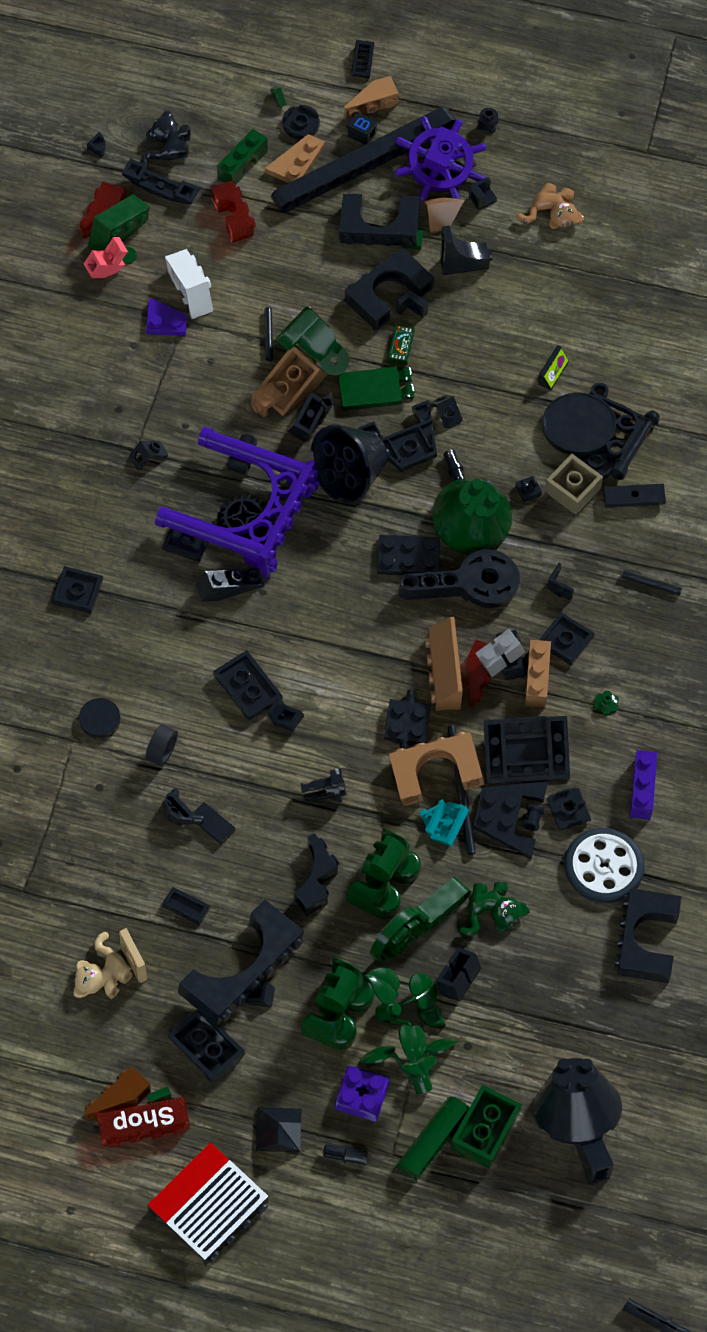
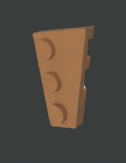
M308 134L265 167V173L287 183L306 175L325 147V141Z

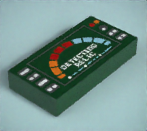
M395 326L388 355L389 362L407 365L415 328Z

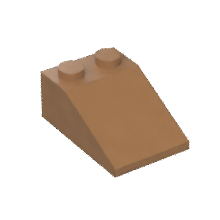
M293 347L286 352L258 389L271 382L283 394V399L272 407L282 416H285L303 401L310 392L312 393L328 373L300 349Z

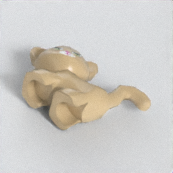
M107 932L99 934L94 941L95 950L107 956L104 968L101 970L96 964H90L83 960L78 961L76 965L77 972L75 974L73 995L77 998L94 994L104 987L107 997L113 999L119 992V989L116 987L118 985L117 981L119 980L121 983L126 984L132 977L131 967L125 963L123 957L111 948L103 946L102 943L109 938Z

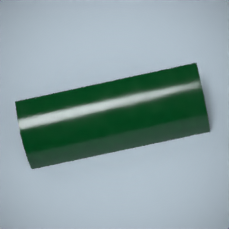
M447 1097L395 1167L417 1182L459 1127L470 1106L455 1097Z

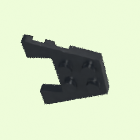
M428 400L412 406V412L419 424L389 436L383 437L375 422L358 427V430L375 431L378 433L385 447L390 452V457L387 460L400 472L437 458L430 403Z
M548 782L482 787L473 829L495 841L498 840L508 845V848L513 851H519L524 854V857L532 859L536 839L515 835L514 833L522 798L544 803Z

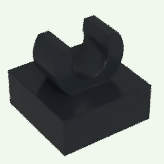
M534 476L515 483V487L523 502L542 496V490Z

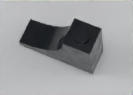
M450 226L442 227L440 263L443 276L489 269V263L493 258L491 249L488 250L486 242L471 243L462 241L451 233Z

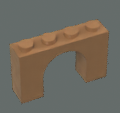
M459 732L449 738H437L434 742L427 744L418 743L412 748H400L389 754L403 807L423 802L418 774L422 765L433 758H447L456 764L464 790L485 785L470 732Z

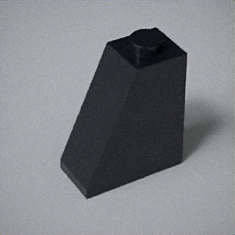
M603 1139L587 1144H575L588 1184L610 1179L614 1164Z

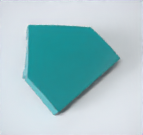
M442 799L438 805L431 809H423L419 812L430 838L435 842L452 846L469 809L466 806L452 802L446 803Z

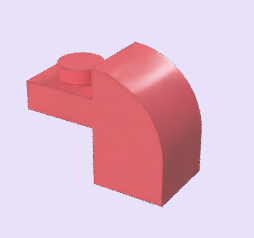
M113 237L105 250L92 251L84 262V266L91 278H106L124 267L125 264L122 260L128 251L120 237Z

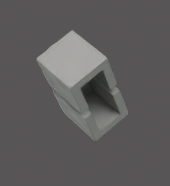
M510 629L495 638L494 645L490 642L475 653L491 677L507 667L501 656L502 654H505L511 664L525 653L521 643Z

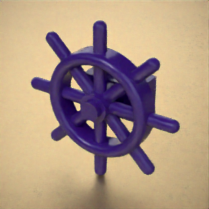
M423 116L420 121L424 132L416 137L413 143L401 137L395 139L396 144L410 151L408 154V166L395 170L394 174L397 177L412 174L414 179L423 186L419 195L421 202L426 200L430 190L435 192L449 191L452 198L460 199L457 188L465 183L468 178L477 182L485 178L471 170L474 161L473 154L485 151L486 145L479 144L470 147L468 142L458 134L462 126V120L460 119L455 121L451 130L442 126L432 129L428 118ZM428 141L431 146L429 150L421 147ZM417 154L424 156L425 160L418 163ZM464 158V167L454 163V160ZM429 168L431 172L427 176L422 170ZM451 169L460 174L452 179L449 170ZM438 173L443 175L445 181L435 180Z

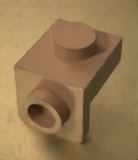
M268 382L252 394V409L265 417L267 416L268 409L283 399V394L271 382Z

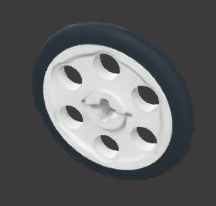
M595 828L577 836L569 845L564 860L565 873L573 888L582 896L598 902H615L624 899L625 895H629L630 888L637 889L639 887L645 870L642 852L634 840L618 830L609 828ZM601 841L606 845V848L597 850L594 847V843ZM623 848L626 851V855L619 857L615 855L614 850ZM587 854L590 857V861L582 863L579 861L578 856ZM601 862H602V863L608 862V863H609V864H608V868L605 867V866H604L603 868H601V867H600ZM627 867L631 873L628 876H622L619 873V869ZM590 873L595 877V880L586 882L583 879V875ZM605 880H612L615 883V887L607 889L604 887L603 882Z

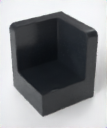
M489 177L469 186L468 197L478 210L497 202V197L490 188L491 179Z

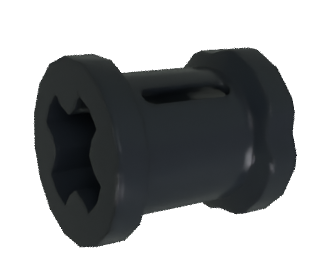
M527 804V813L525 819L522 820L521 826L526 830L538 831L539 821L545 810L539 805Z

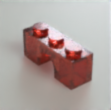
M233 180L212 187V199L218 213L223 211L234 212V214L225 217V228L232 243L254 236V228H256L253 216L250 217L248 214L249 208L246 201L243 202L241 199V189L239 186L236 187Z

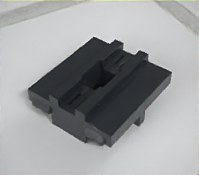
M579 788L565 789L547 797V802L559 830L570 829L572 826H579L582 823L591 821L585 805L586 802L583 800ZM570 805L572 810L567 812L564 806Z

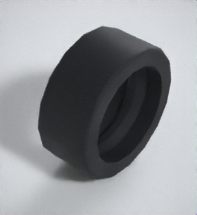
M161 724L155 730L148 744L145 755L146 760L163 766L174 750L178 731Z

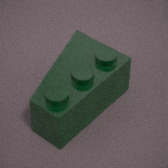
M132 194L95 216L88 246L94 251H101L106 249L113 237H120L121 241L124 242L147 222L150 206Z

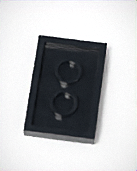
M379 535L378 574L406 575L439 572L440 537Z
M248 650L213 671L214 677L248 721L270 708L277 698L283 699V695Z

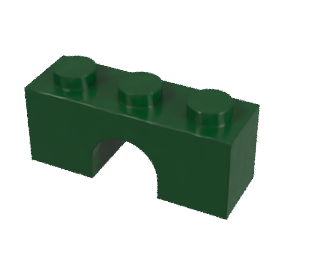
M252 129L217 165V179L233 188L244 177V170L250 161L257 163L268 152V138Z

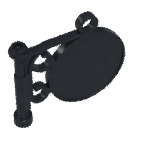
M595 383L591 387V394L574 392L553 400L547 406L543 415L542 428L547 441L560 452L568 455L573 454L574 456L592 455L605 448L611 458H619V462L614 464L610 470L611 475L618 480H623L626 477L628 466L644 442L652 425H657L660 421V415L656 411L651 410L644 416L608 399L609 389L604 383ZM602 389L605 393L601 396L595 393V390ZM612 408L622 411L628 415H622L618 419H616ZM631 417L635 422L634 426H623L621 424L623 421L630 422ZM616 428L623 433H631L624 446L623 442L613 440ZM617 446L622 450L619 452H614L611 450V448Z

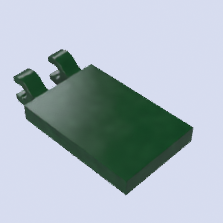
M397 367L343 372L338 375L343 411L401 405L402 399L415 398L414 385H406L403 388H400L399 382L412 381L411 368L397 371Z

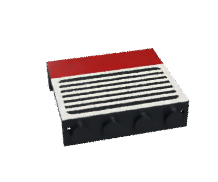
M210 1142L147 1204L148 1212L154 1217L157 1215L203 1259V1264L206 1266L209 1262L213 1263L221 1255L220 1251L225 1246L229 1247L237 1239L236 1235L241 1230L245 1231L250 1227L253 1222L252 1219L257 1214L261 1215L268 1208V1195Z

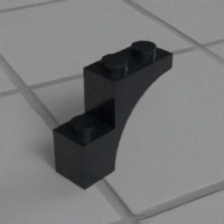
M315 833L307 838V846L314 859L312 873L305 884L295 891V901L306 917L328 904L329 891L322 883L338 874L339 865L337 858L333 854L330 855L326 850L327 845L322 838H318Z

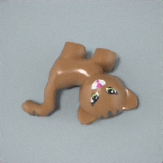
M545 183L541 191L536 195L528 217L521 213L517 215V219L520 222L529 224L536 220L538 210L549 209L551 210V219L549 220L551 229L570 227L574 224L582 223L584 217L572 204L574 191L569 188H563L557 194L556 186L551 183Z

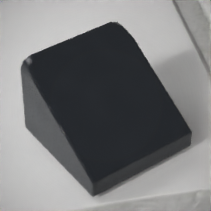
M261 982L257 991L254 993L251 991L247 995L245 1003L255 1006L272 1007L275 987L268 982Z

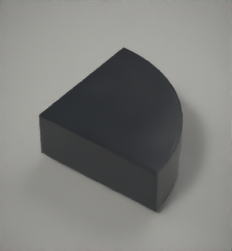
M98 132L87 143V148L100 157H103L106 152V143L103 135Z

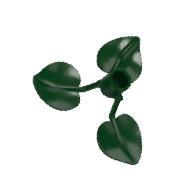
M378 968L367 973L365 977L370 982L376 997L382 1002L381 1005L376 1007V1017L381 1022L390 1020L391 1024L398 1023L403 1025L399 1029V1040L408 1061L418 1060L427 1048V1038L424 1031L418 1025L412 1026L410 1022L396 1018L401 1014V1006L415 1000L420 1009L432 1007L437 998V989L434 981L424 973L414 974L409 980V990L413 997L396 1003L394 1001L399 996L397 990L400 987V980L397 974L389 968Z
M450 1038L433 1040L427 1043V1048L424 1052L426 1053L425 1057L409 1061L405 1064L397 1053L394 1052L396 1050L394 1046H381L367 1052L358 1063L359 1065L361 1063H379L389 1057H393L401 1066V1071L405 1072L408 1076L409 1082H413L416 1094H424L433 1089L429 1076L431 1075L430 1069L437 1063V1057L431 1055L448 1050L455 1043H458L459 1040Z

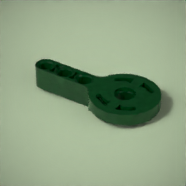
M453 877L418 907H408L398 914L377 937L370 950V955L379 963L394 959L414 940L413 937L418 939L423 931L428 933L469 897L471 890L458 878Z

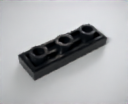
M664 484L608 486L603 489L605 508L666 504Z

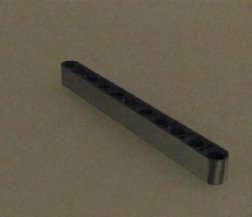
M446 106L424 115L428 118L432 129L442 126L451 130L456 121ZM421 117L279 187L271 194V199L282 213L289 212L409 152V149L396 144L395 139L401 137L413 143L416 137L424 132L420 121Z

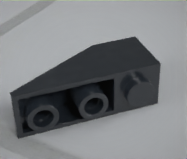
M258 568L205 571L196 583L202 602L220 601L264 586Z

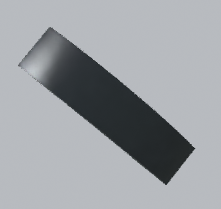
M131 158L129 159L122 172V175L143 190L169 201L182 204L193 203L200 187L183 180L180 184L147 170L148 165Z

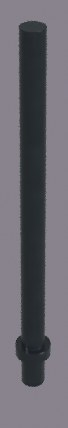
M455 725L447 727L449 737L457 734ZM453 762L459 804L469 809L467 794L463 788L459 769ZM468 812L463 822L467 853L468 855H474L476 850L470 813Z

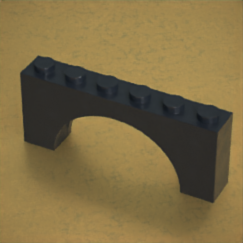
M264 900L250 915L249 924L256 930L260 938L261 952L248 969L237 975L224 978L209 977L193 969L179 983L178 994L216 1025L222 1020H228L233 1013L232 1010L236 1006L240 1007L243 1005L247 995L251 991L253 993L257 991L261 981L265 977L267 979L271 977L276 969L275 967L279 963H285L289 958V953L293 949L295 951L298 950L303 944L304 930L267 900Z

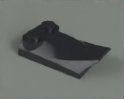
M199 1010L186 1012L168 1028V1038L204 1073L205 1078L213 1083L227 1075L245 1055V1050L233 1038Z

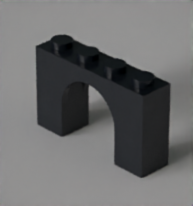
M343 194L339 226L340 243L417 246L421 211L420 197L401 196L399 214L396 220L384 227H374L362 219L363 195Z
M404 248L392 253L389 259L377 264L375 269L365 273L360 280L350 284L345 289V302L375 331L390 321L391 311L374 293V289L379 284L386 281H397L422 297L434 288V277Z
M630 888L629 895L624 896L623 908H627L626 915H622L620 927L624 928L623 935L619 934L617 947L621 948L620 955L616 954L614 967H618L617 975L669 984L674 956L644 950L636 942L633 931L640 923L649 920L677 924L682 896Z

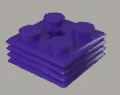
M348 1065L335 1102V1109L376 1122L389 1086V1077ZM361 1090L366 1091V1094H364L363 1097L359 1096V1092Z

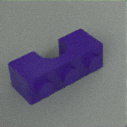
M636 750L630 818L651 820L654 804L657 752Z

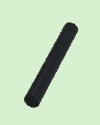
M266 307L264 308L265 360L272 361V308Z
M624 570L621 578L680 595L682 591L681 587Z

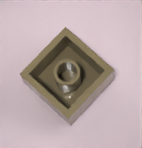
M571 454L546 480L545 493L576 515L601 489L603 476Z

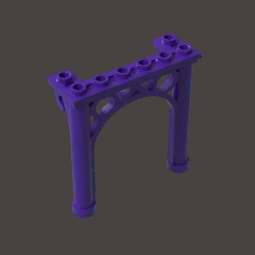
M204 426L198 437L199 446L254 464L265 471L272 484L268 505L256 519L246 525L235 528L220 527L162 506L157 512L155 525L162 528L168 527L232 550L244 556V561L249 566L261 569V573L268 579L271 573H274L277 569L276 550L278 546L283 544L284 534L293 524V516L300 511L303 497L310 498L312 492L316 491L319 486L316 462L311 460V462L303 463L214 432L212 428ZM272 469L280 472V474L275 476ZM286 480L291 487L288 490H281L277 484ZM280 497L288 498L284 506L280 504ZM279 516L273 527L270 520L273 517ZM258 527H267L269 530L264 537L259 538L254 535V530ZM249 533L250 539L244 538L239 535Z

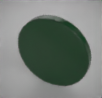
M125 247L128 252L122 261L124 264H131L136 260L137 253L135 249Z

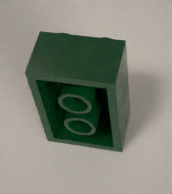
M482 1084L452 1139L451 1149L490 1169L521 1112L522 1104Z

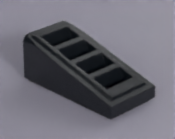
M356 40L351 76L370 78L375 42ZM359 50L370 51V52H369V53H362V52H359ZM358 56L369 57V60L360 59ZM357 62L367 63L368 66L357 65ZM356 68L367 70V73L356 71Z

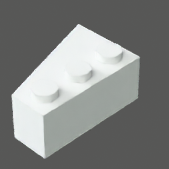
M187 249L165 256L168 273L177 291L180 290L185 298H182L184 305L188 304L191 318L194 319L213 312L209 291L211 282L208 277L204 276L202 267L197 266L194 255H190Z

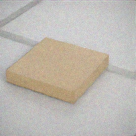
M127 928L119 933L121 949L138 982L142 983L147 980L146 966Z

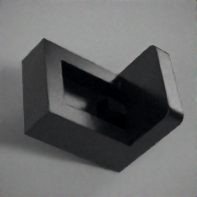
M411 290L406 295H401L397 301V312L400 315L407 308L422 318L428 313V302L426 299L418 296Z
M277 698L267 711L269 718L275 726L292 732L304 717L302 711L286 706L280 698Z

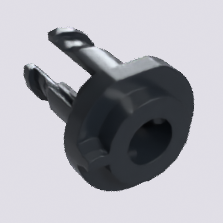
M341 768L330 770V777L313 780L306 784L301 783L302 793L325 788L304 794L305 804L308 801H320L336 797L337 803L343 802L342 796H346L347 792Z

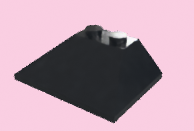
M531 716L483 720L487 784L570 779L567 716Z

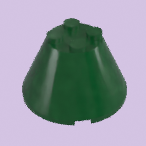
M463 478L451 482L437 495L432 508L434 529L440 539L450 548L464 554H471L484 549L494 550L504 542L512 525V510L506 496L495 485L478 478Z

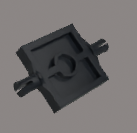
M411 689L407 690L405 701L389 700L384 740L394 741L400 744V748L408 749V746L418 743L426 744L431 708L430 705L414 702L416 691L412 690L411 693Z

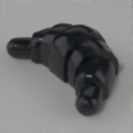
M177 788L172 789L162 802L165 817L170 822L181 826L183 824H201L205 821L204 816L195 815V812H192L180 800Z

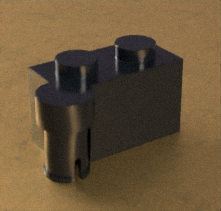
M310 392L303 400L287 432L304 442L311 435L319 418L326 416L330 412V409L333 407L332 405H334L333 399L325 396L321 400L320 397Z

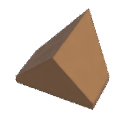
M441 197L425 200L423 206L430 234L442 232L443 226H451L465 199Z

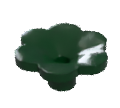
M604 691L602 694L595 696L594 708L597 711H601L603 715H609L611 712L618 711V696L612 695L610 691Z

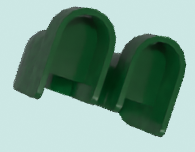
M309 306L305 307L276 337V341L285 350H291L297 345L308 356L319 362L322 369L329 375H340L348 368V353L336 341L335 334L330 326ZM337 357L338 359L336 362H331V358Z
M383 828L381 830V841H375L373 845L376 848L375 854L370 853L367 855L362 868V873L366 874L365 880L369 885L360 880L351 883L347 890V901L378 918L390 919L399 912L401 907V895L395 887L390 885V879L401 884L414 882L420 875L421 861L418 855L410 850V846L405 838Z
M333 957V973L329 972L326 974L325 978L328 979L327 985L319 988L315 1002L319 1006V1011L324 1015L320 1017L311 1013L306 1016L302 1021V1034L331 1048L342 1050L352 1046L357 1036L356 1024L352 1018L345 1015V1010L362 1012L369 1009L374 1002L375 993L370 982L362 976L358 967Z

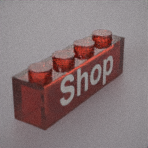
M184 1097L97 1114L102 1145L107 1147H116L120 1143L127 1141L137 1143L142 1141V1138L147 1137L153 1139L161 1138L164 1134L172 1132L173 1134H181L190 1129Z

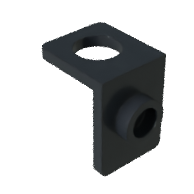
M443 395L429 402L430 406L437 407L445 428L463 421L454 396Z
M140 441L130 453L129 458L136 469L141 470L151 457L166 458L168 453L160 441ZM138 451H141L143 455L140 463L136 459Z
M558 562L548 579L547 589L558 597L572 600L574 589L556 581L562 564Z

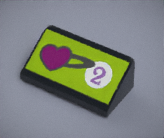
M556 346L539 373L538 385L549 390L553 389L569 362L561 346Z

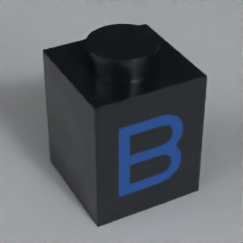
M357 112L354 118H350L347 123L348 137L364 145L370 143L377 133V121Z

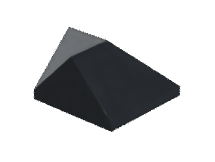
M257 1107L256 1151L300 1152L302 1108Z

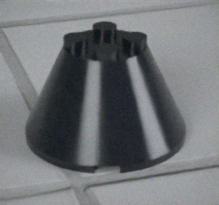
M340 425L323 427L316 433L311 444L320 486L331 498L336 501H344L346 504L357 502L366 495L390 457L389 450L385 447L377 432H367Z
M564 1058L558 1061L557 1066L538 1091L534 1100L533 1112L538 1127L550 1134V1138L566 1144H587L602 1139L603 1135L610 1129L614 1130L622 1115V1101L617 1089L593 1065L592 1060Z

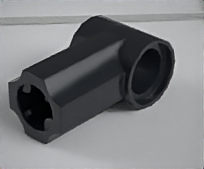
M241 435L239 439L254 446L257 445V439L253 435ZM229 457L228 470L245 475L248 474L251 463Z

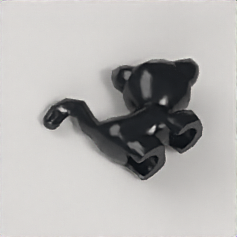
M164 111L154 121L152 128L146 132V136L150 139L166 143L160 152L147 151L142 154L140 162L145 165H149V158L168 161L188 158L189 147L187 141H190L191 138L189 125H182L178 131V123L173 118V114L170 111Z

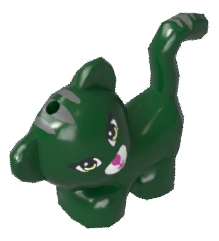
M495 882L492 891H488L486 883L473 884V894L468 904L469 920L472 926L471 928H460L459 933L463 936L476 935L480 929L478 915L487 910H492L496 929L499 932H504L509 926L516 924L522 917L529 914L530 909L528 905L518 902L514 897H503L508 891L507 882Z

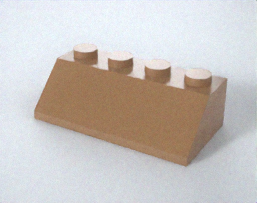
M449 617L429 627L428 636H425V648H429L430 654H427V666H431L432 671L428 673L429 685H433L434 691L430 692L431 704L435 703L436 711L461 709L462 682L454 617Z

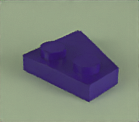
M149 298L147 334L186 336L187 315L155 299Z

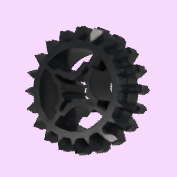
M240 495L239 499L233 496L231 498L232 502L226 500L225 506L220 507V512L217 514V526L225 528L243 526L242 516H244V520L248 524L266 508L263 501L259 502L257 497L252 500L250 495L247 498H243ZM265 526L258 527L254 530V535L261 538L267 534L268 528ZM249 533L239 535L244 538L250 539Z

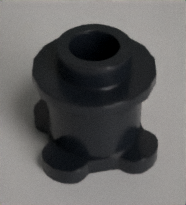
M484 108L480 112L479 118L481 122L478 124V129L494 133L496 131L495 126L499 122L498 113L493 108Z

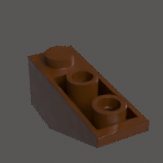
M132 1066L128 1070H123L117 1076V1081L113 1085H107L96 1101L92 1100L86 1105L84 1111L85 1119L89 1122L135 1107L151 1092L150 1083Z

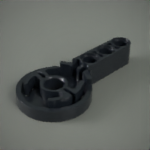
M484 549L467 556L458 570L404 575L399 584L398 594L405 600L461 596L466 602L469 600L481 607L496 608L507 604L514 598L520 584V573L510 557L496 550ZM489 575L495 579L496 583L487 584L481 577Z

